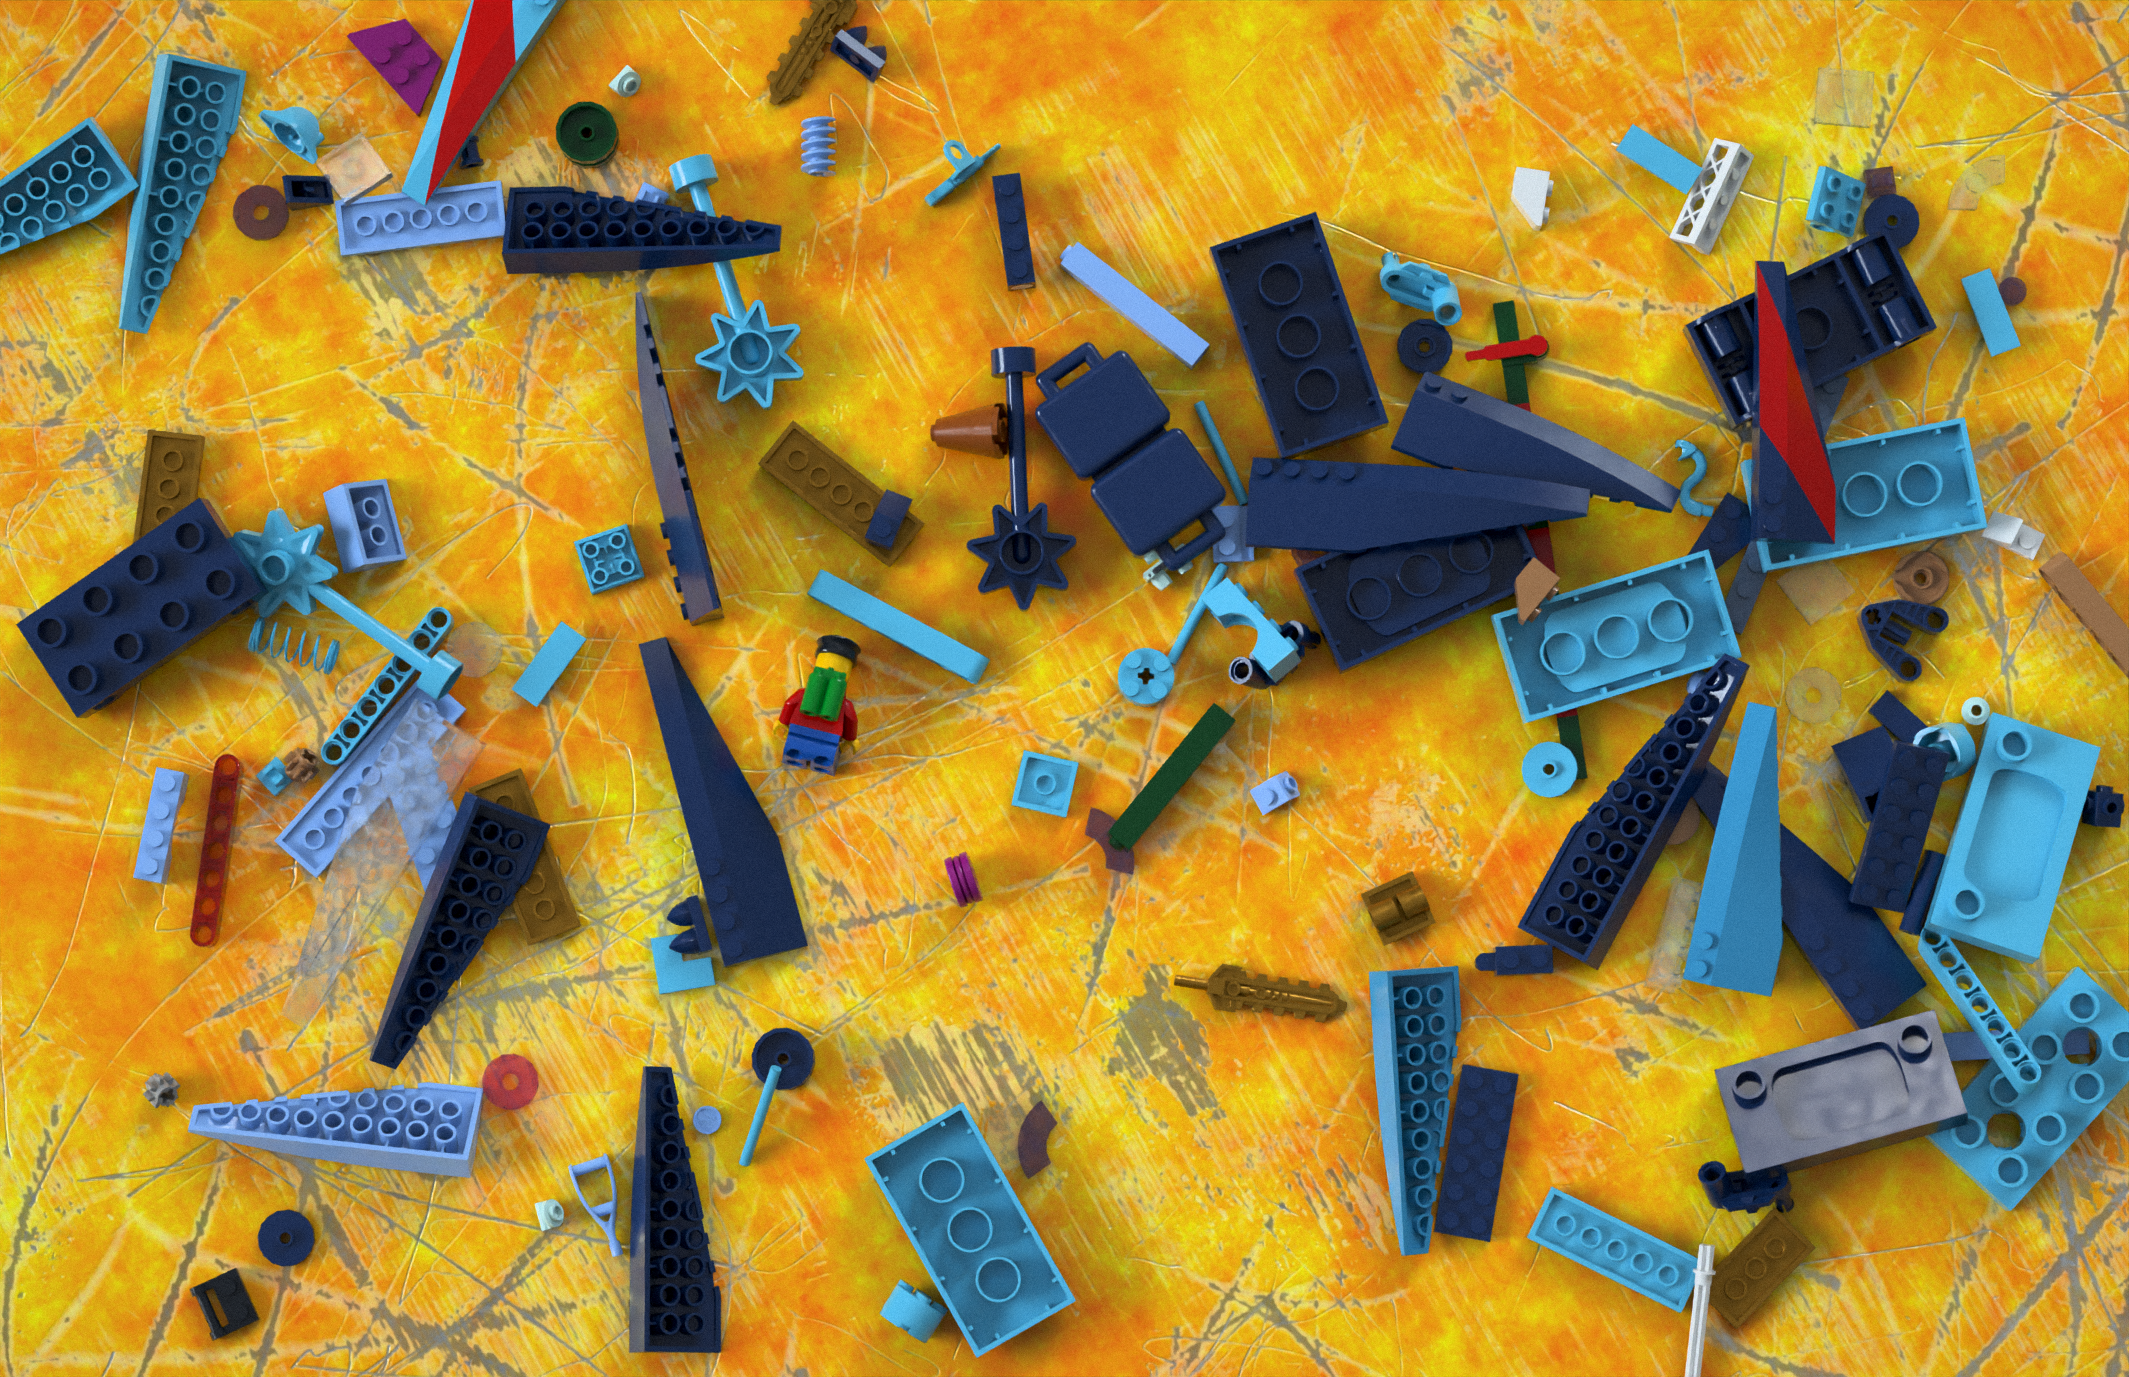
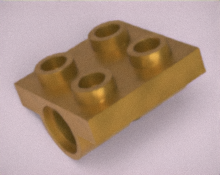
M1412 871L1361 894L1383 946L1436 923L1423 890L1417 883Z

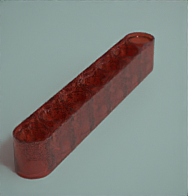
M231 754L220 756L214 766L193 908L190 938L195 945L203 948L215 946L220 937L244 765L240 759ZM233 760L236 764L235 771L230 775H225L223 765L225 762ZM224 788H229L232 792L231 799L226 803H221L219 800L220 791ZM220 816H225L228 820L227 827L222 831H217L215 820ZM215 844H221L224 848L223 855L217 859L212 858L211 848ZM216 871L219 874L220 880L217 885L210 887L206 882L207 875ZM208 899H212L215 902V910L213 913L206 915L202 910L203 903ZM208 927L211 931V938L207 942L202 943L198 938V933L202 928Z

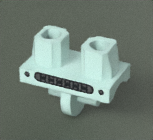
M1182 543L1177 548H1175V551L1183 547L1184 544ZM1154 551L1145 557L1144 560L1148 565L1156 559L1159 562L1144 572L1142 577L1147 583L1151 581L1157 589L1163 591L1173 581L1164 571L1167 567ZM1190 561L1177 570L1181 576L1193 567L1192 562Z

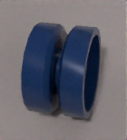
M775 1028L763 1034L756 1042L752 1052V1067L757 1077L765 1084L770 1067L772 1065L779 1066L782 1070L775 1089L779 1091L794 1090L804 1085L812 1076L815 1067V1051L810 1041L800 1032L789 1028ZM780 1054L788 1055L789 1060L784 1065L779 1063L778 1056Z

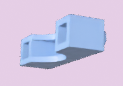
M156 767L133 878L163 885L167 884L172 860L173 832L179 810L184 803L189 780L188 774Z

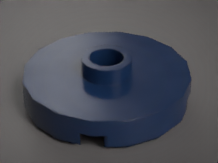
M1896 194L1883 195L1875 199L1866 209L1863 219L1866 236L1887 228L1897 249L1905 247L1917 235L1920 225L1919 214L1913 203L1905 197ZM1887 218H1895L1897 222L1896 225H1889L1887 222Z
M1418 319L1408 324L1401 331L1397 340V354L1401 363L1409 371L1418 375H1424L1425 371L1435 373L1448 363L1452 354V339L1446 328L1432 319ZM1426 343L1430 349L1427 352H1422L1419 345Z
M292 1210L277 1211L269 1215L261 1224L258 1233V1245L263 1256L271 1263L283 1267L297 1265L304 1261L312 1252L315 1243V1232L312 1224L304 1215ZM284 1233H288L291 1237L290 1242L287 1244L281 1240V1236Z

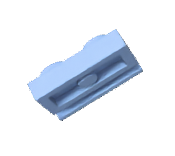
M1218 506L1213 512L1224 526L1226 535L1222 540L1213 545V563L1254 562V547L1245 546L1247 506Z

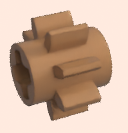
M297 747L294 751H290L283 759L288 764L284 768L286 775L295 782L303 781L306 783L319 772V769L315 767L318 763V758L310 749L303 748L300 750Z

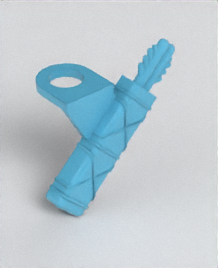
M949 140L945 143L943 147L944 154L956 171L924 198L930 207L937 205L939 201H942L955 188H958L960 184H963L975 172L980 170L984 166V161L998 151L1001 145L997 143L981 157L977 155L973 158L960 142ZM950 147L958 149L962 158L954 157Z

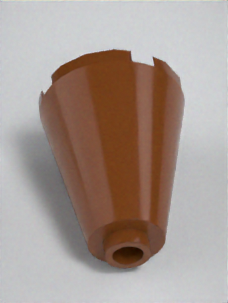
M995 403L936 419L935 425H931L930 429L931 440L936 442L937 447L1004 459V455L1008 453V427L1005 426L1003 418H1007L1006 407L1003 403Z

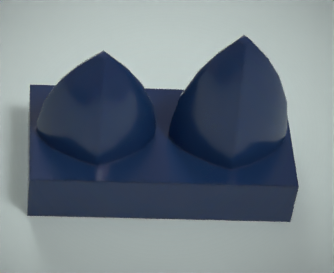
M866 26L854 27L846 32L841 29L834 37L830 51L874 83L881 75L887 58L886 47L873 46L866 48L864 46L867 39Z
M698 896L688 897L672 908L667 916V920L675 925L690 926L691 929L679 934L671 942L669 949L684 954L698 953V955L708 953L712 950V945Z

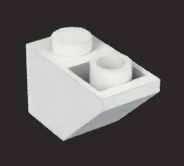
M1516 167L1511 200L1532 229L1540 231L1542 224H1547L1549 208L1545 207L1546 196L1551 197L1554 181L1549 180L1550 172Z

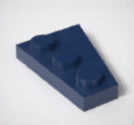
M1727 492L1688 555L1709 549L1714 568L1717 570L1750 543L1751 535L1749 506Z

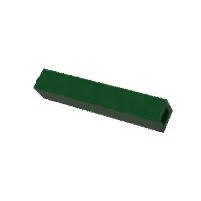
M1212 704L1109 829L1106 836L1110 838L1108 843L1119 852L1125 850L1129 853L1234 725L1236 720L1217 704Z

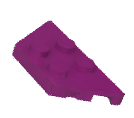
M406 19L348 34L347 37L411 110L417 116H420L428 93L430 94L434 85L435 76L439 73L443 63L437 53Z

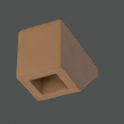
M1535 557L1522 570L1514 583L1518 623L1522 626L1527 620L1532 623L1542 611L1539 608L1541 603L1545 599L1550 602L1560 590L1557 586L1560 578Z

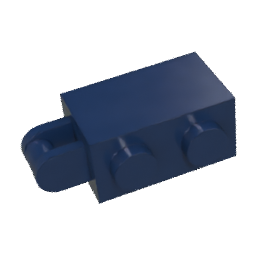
M1552 944L1494 947L1493 953L1478 955L1475 958L1474 964L1480 971H1494V977L1552 974Z

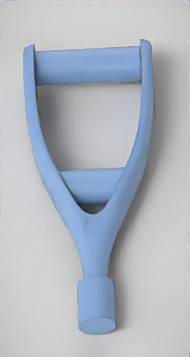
M603 1153L604 1156L574 1166L570 1164L568 1169L582 1204L607 1234L612 1256L616 1257L623 1254L620 1241H617L615 1233L617 1188L610 1159L606 1153ZM607 1167L612 1185L613 1200L591 1208L580 1190L576 1177ZM611 1213L610 1219L607 1222L600 1218Z

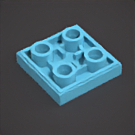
M627 524L574 542L592 596L645 578Z

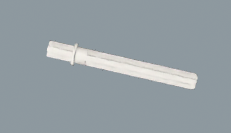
M1700 1243L1697 1268H1693L1695 1273V1289L1685 1377L1701 1376L1710 1286L1712 1284V1275L1716 1274V1271L1712 1270L1715 1245Z

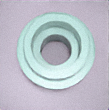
M1972 697L1962 705L1961 714L1967 723L1980 725L1988 719L1990 707L1984 699ZM1973 706H1978L1981 709L1979 716L1972 714L1971 709Z

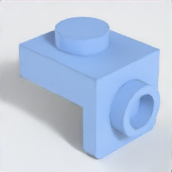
M1287 771L1275 775L1250 790L1262 815L1300 796L1297 782Z

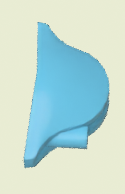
M297 106L281 111H261L259 117L276 138L293 153L314 165L318 159L316 147L325 139L324 135L319 132V123L316 117L309 110Z

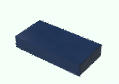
M1888 690L1867 711L1899 741L1913 743L1915 735L1922 729L1928 728Z

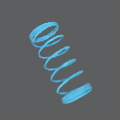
M259 617L256 620L248 645L250 652L257 651L258 654H261L270 643L272 658L278 657L285 647L284 655L287 663L293 661L299 652L301 667L306 666L314 655L313 665L315 671L318 672L324 667L325 674L329 675L332 672L340 647L338 640H332L324 662L317 669L316 657L321 638L320 635L317 637L310 657L303 665L302 648L306 631L303 632L293 657L288 660L287 648L292 627H289L282 647L274 656L273 640L277 622L274 623L273 630L262 651H259L258 646L263 635L265 619Z

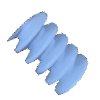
M817 116L801 122V127L806 129L801 133V138L806 140L801 144V149L806 151L801 155V160L807 162L801 166L802 172L818 177L836 175V172L828 170V167L836 165V161L828 159V156L836 154V150L828 148V145L836 143V139L828 137V134L836 132V128L828 126V123L836 121L835 118Z

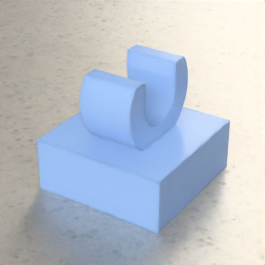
M644 182L634 202L643 200L666 204L669 194Z

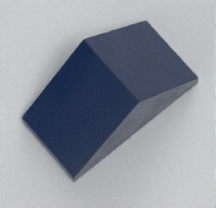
M282 176L286 204L291 211L334 204L330 176Z

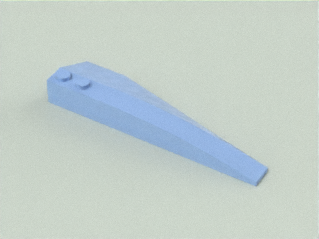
M425 1082L418 1083V1089L404 1088V1085L392 1086V1089L375 1090V1087L364 1088L362 1092L349 1093L348 1090L304 1094L301 1095V1098L287 1099V1096L275 1097L274 1101L258 1102V1099L246 1100L244 1104L232 1105V1102L194 1105L188 1132L250 1147L314 1159L470 1178L476 1154L484 1089Z

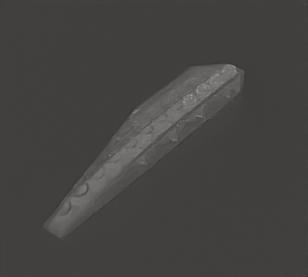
M415 699L357 789L352 800L281 1015L303 1029H306L487 745L418 699Z

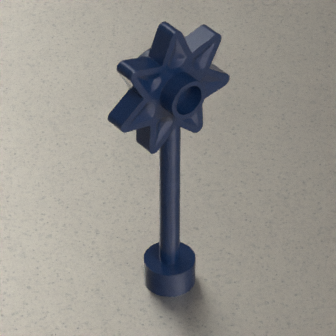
M1014 346L991 350L992 377L1005 379L1011 513L1003 506L995 505L992 509L995 535L969 540L966 546L968 552L988 564L978 585L979 593L986 595L1009 587L1020 611L1027 612L1038 586L1058 591H1066L1068 589V581L1056 561L1076 546V538L1072 535L1047 532V505L1045 503L1037 504L1029 512L1023 378L1036 375L1035 348Z

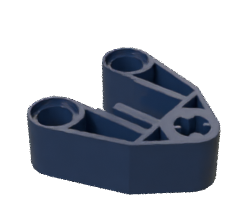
M1901 599L1866 606L1859 612L1857 623L1868 651L1898 682L1903 684L1913 682L1921 675L1922 665L1920 661L1903 651L1904 649L1879 635L1882 633L1905 646L1913 631L1889 619L1890 615L1928 635H1937L1948 626L1949 616L1947 612L1938 607ZM1871 612H1874L1876 614L1874 619L1878 622L1876 623L1875 621L1869 624V618L1865 614L1869 615ZM1934 614L1940 618L1941 625L1939 628H1932L1928 624L1929 615ZM1903 663H1909L1913 666L1914 674L1912 677H1906L1902 674L1901 665Z

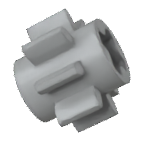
M168 1072L164 1075L154 1073L145 1082L147 1091L143 1095L155 1108H158L160 1104L169 1107L178 1098L176 1089L180 1087V1084Z

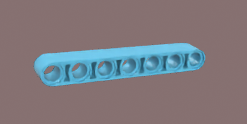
M822 569L819 570L807 592L809 596L975 685L978 684L990 662V659Z
M443 607L432 608L406 641L416 647V641L419 637H429V646L420 651L431 657L454 626L453 616ZM445 614L447 616L446 625L441 628L434 627L433 620L435 616ZM394 655L321 748L323 760L333 767H340L371 733L419 672L417 669L411 667L409 671L401 672L398 664L402 659ZM386 680H392L395 684L394 690L389 694H383L381 691V685ZM369 702H375L377 705L376 713L372 716H365L363 712L364 706ZM351 724H357L360 728V732L355 738H348L346 735V729ZM334 746H340L342 749L341 757L335 761L330 760L328 756L329 750Z
M1923 928L1918 941L1919 953L2013 1088L2018 1093L2024 1095L2033 1093L2037 1089L2042 1075L2040 1066L1949 936ZM1932 938L1936 940L1938 944L1931 945L1928 942H1926V939ZM1949 961L1954 966L1946 967L1941 962ZM1964 983L1970 989H1960L1957 984ZM1981 1006L1985 1009V1012H1977L1973 1007ZM1989 1029H1997L2001 1034L1993 1035L1989 1032ZM2012 1051L2017 1057L2010 1058L2004 1052ZM2028 1074L2033 1078V1080L2026 1081L2021 1077V1075Z

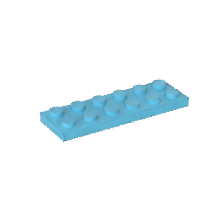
M1554 1187L1550 1188L1527 1236L1528 1239L1678 1313L1682 1312L1695 1285L1693 1268H1697L1698 1258Z

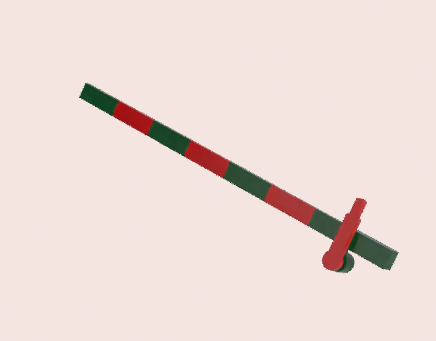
M1514 300L1494 303L1493 309L1499 344L1488 345L1481 350L1466 352V360L1468 362L1483 359L1487 361L1501 360L1508 403L1531 412L1524 365L1536 364L1538 360L1546 358L1550 352L1549 344L1541 335H1533L1529 339L1520 340ZM1548 520L1535 522V525L1527 526L1529 541L1539 562L1556 574ZM1577 708L1558 713L1556 716L1560 742L1563 746L1570 749L1577 759L1579 770L1576 780L1588 778Z

